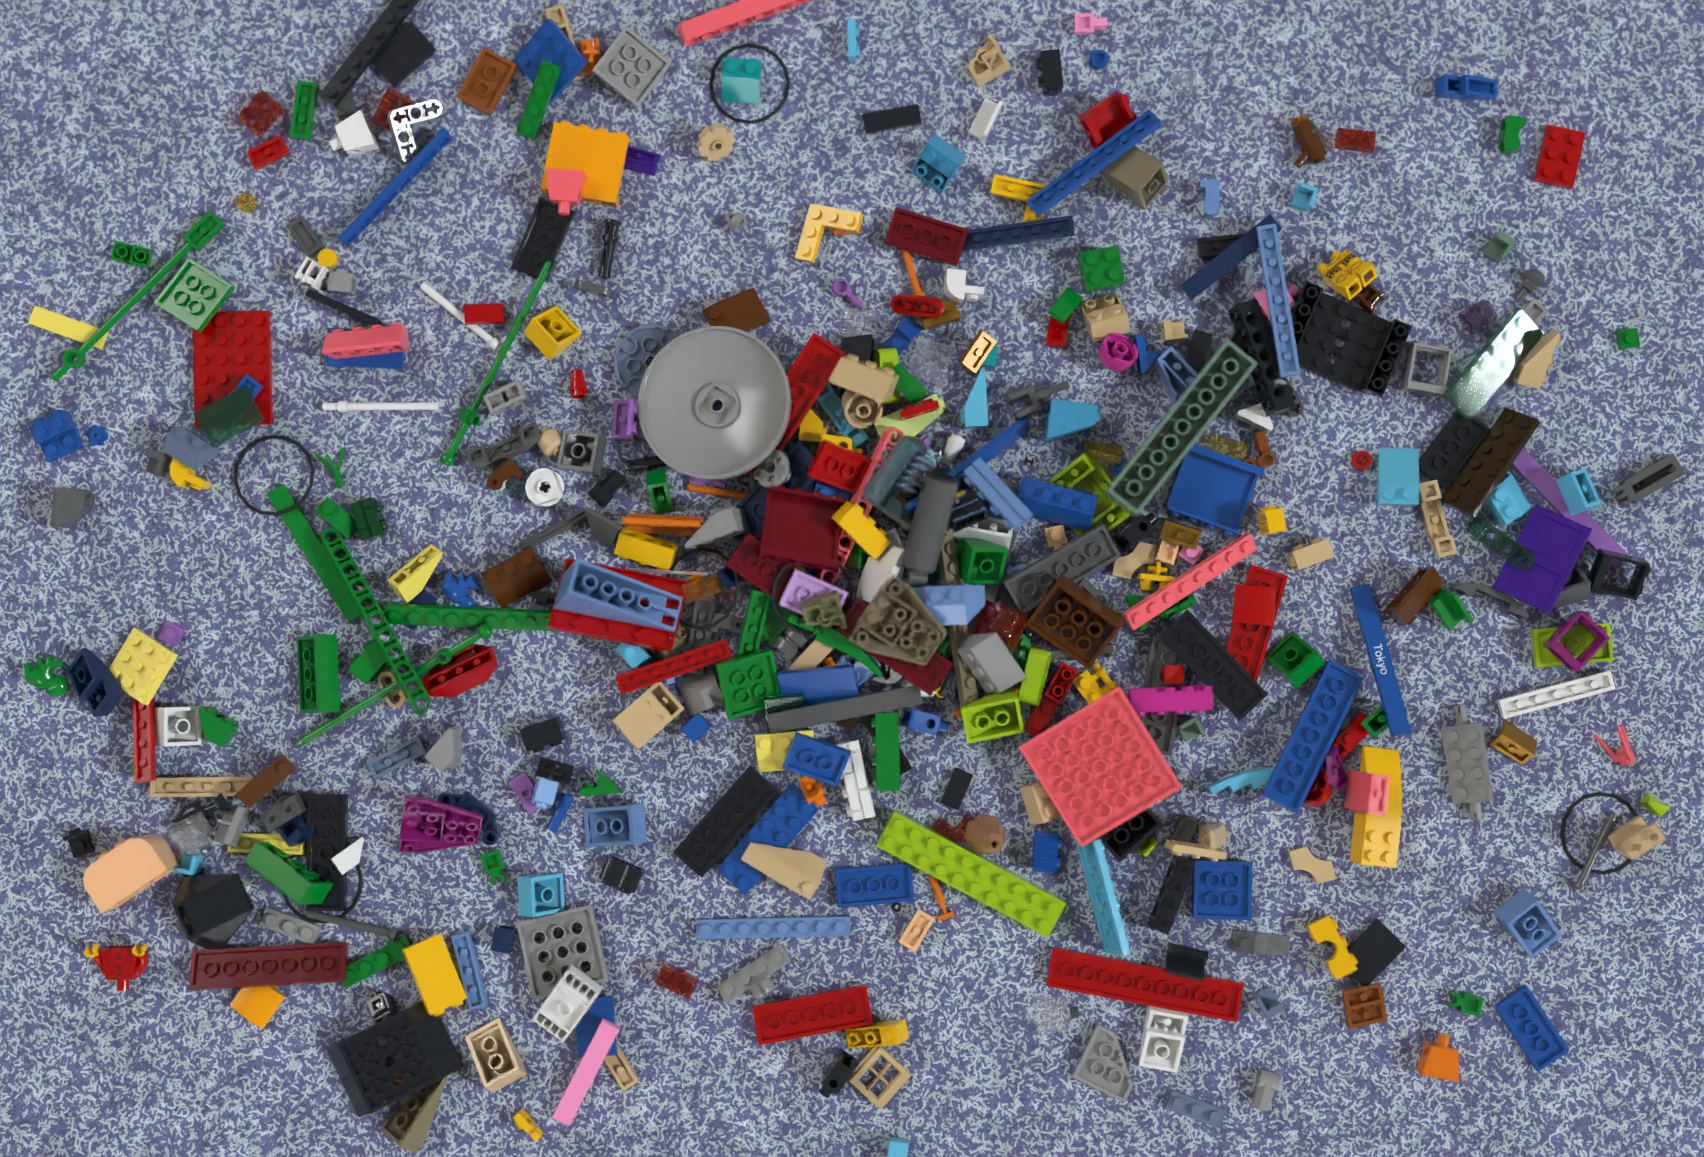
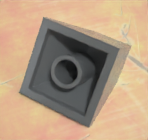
M53 487L51 526L73 528L92 511V506L95 503L93 491Z

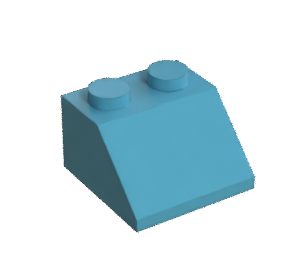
M1509 474L1500 481L1485 503L1498 526L1511 523L1532 507L1512 474Z
M563 873L532 874L517 877L519 916L537 917L565 911Z

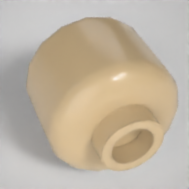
M554 428L543 429L540 432L541 438L537 445L544 455L559 456L562 441L561 434Z

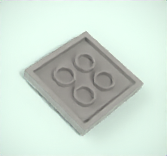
M626 25L591 72L634 107L638 108L672 63Z

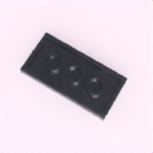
M539 197L511 268L537 278L545 262L549 260L553 265L544 281L548 282L574 218L575 211L570 210L569 215H559L558 204H552V202Z
M1459 406L1420 456L1419 472L1431 481L1437 479L1439 487L1445 490L1491 429L1463 407Z

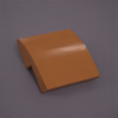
M1381 983L1342 991L1343 1006L1349 1029L1388 1021Z

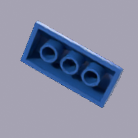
M1024 475L1017 497L1033 513L1032 517L1089 531L1099 494Z

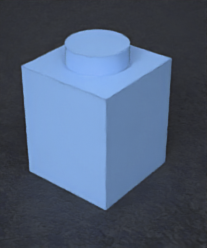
M539 778L535 783L530 803L535 804V807L546 810V808H550L555 799L558 783Z

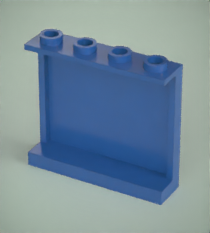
M1194 444L1181 461L1164 507L1169 509L1168 513L1176 516L1182 513L1187 515V520L1195 523L1198 520L1204 521V526L1215 529L1216 526L1223 528V533L1232 536L1233 533L1240 534L1238 529L1258 477L1263 475L1265 469Z

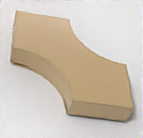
M1143 542L1138 543L1130 554L1114 561L1111 576L1131 579L1132 574L1138 567L1154 563L1157 545Z
M1307 846L1288 850L1293 870L1309 872L1317 884L1336 879L1331 860L1315 858Z

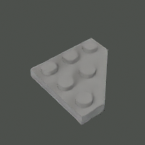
M1097 1023L1073 1071L1072 1077L1125 1103L1132 1090L1133 1083L1116 1033Z

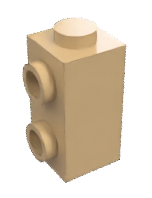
M1321 537L1310 540L1311 544L1305 547L1304 544L1292 547L1293 551L1288 553L1289 557L1287 558L1290 567L1294 568L1295 571L1335 557L1329 539L1322 540Z

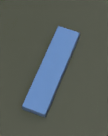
M471 931L451 935L462 986L467 996L468 1010L472 1011L489 1006Z

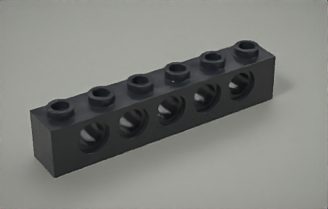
M1255 299L1236 304L1228 310L1229 317L1233 323L1242 351L1258 363L1250 374L1266 417L1285 413L1295 407V403L1286 378H1280L1276 351L1258 301Z

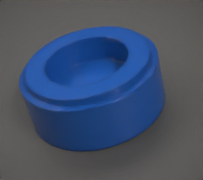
M1100 49L1093 51L1089 58V64L1095 70L1104 69L1109 61L1108 54Z

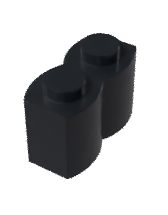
M609 855L599 878L602 879L603 884L610 887L616 885L620 887L619 891L630 895V893L636 892L645 870Z

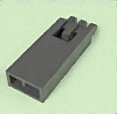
M1674 453L1668 454L1620 481V485L1611 491L1613 494L1621 491V494L1615 498L1617 500L1625 498L1624 501L1619 503L1623 507L1643 499L1683 476L1685 472ZM1640 481L1644 489L1635 493L1634 490L1640 488L1636 483Z

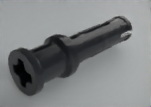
M605 219V233L602 235L604 244L598 277L610 279L615 244L619 241L617 236L622 222L614 219Z

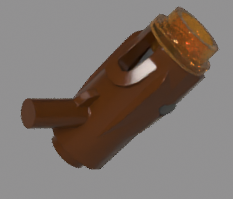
M1305 114L1291 121V128L1295 133L1297 143H1300L1302 147V155L1295 161L1294 165L1300 168L1307 159L1310 163L1314 162L1315 165L1324 161V156L1327 155L1324 148L1326 140L1318 130V127L1309 117L1306 118Z

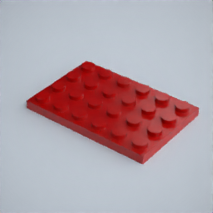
M270 311L216 312L201 333L192 328L195 427H220L211 419L246 374L250 375L264 387L234 426L273 425Z

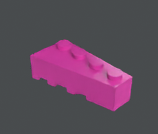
M1208 685L1127 689V699L1138 716H1145V712H1153V715H1165V711H1172V714H1184V711L1192 710V713H1203V710H1213L1212 686Z

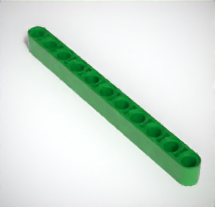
M334 528L325 529L322 533L321 543L412 711L417 715L426 714L430 708L431 700L340 533ZM332 536L336 540L333 542H329L326 540V538ZM342 553L345 556L343 558H337L335 557V554ZM351 569L354 573L347 575L343 571ZM355 585H359L363 589L361 591H355L352 587ZM369 602L372 606L365 608L361 604ZM372 618H378L381 622L379 624H373L370 620ZM385 634L388 635L390 639L387 641H383L379 638V636ZM390 651H396L399 654V656L393 658L390 657L388 653ZM406 668L408 673L400 674L398 669ZM414 684L417 690L410 691L407 689V686ZM423 701L426 703V707L419 708L416 702Z

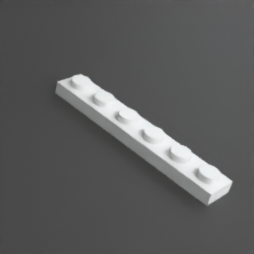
M1606 670L1497 700L1501 718L1506 719L1614 690L1615 685L1611 671Z

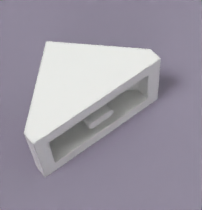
M1262 403L1239 410L1233 416L1266 433L1273 429L1270 416L1266 417Z

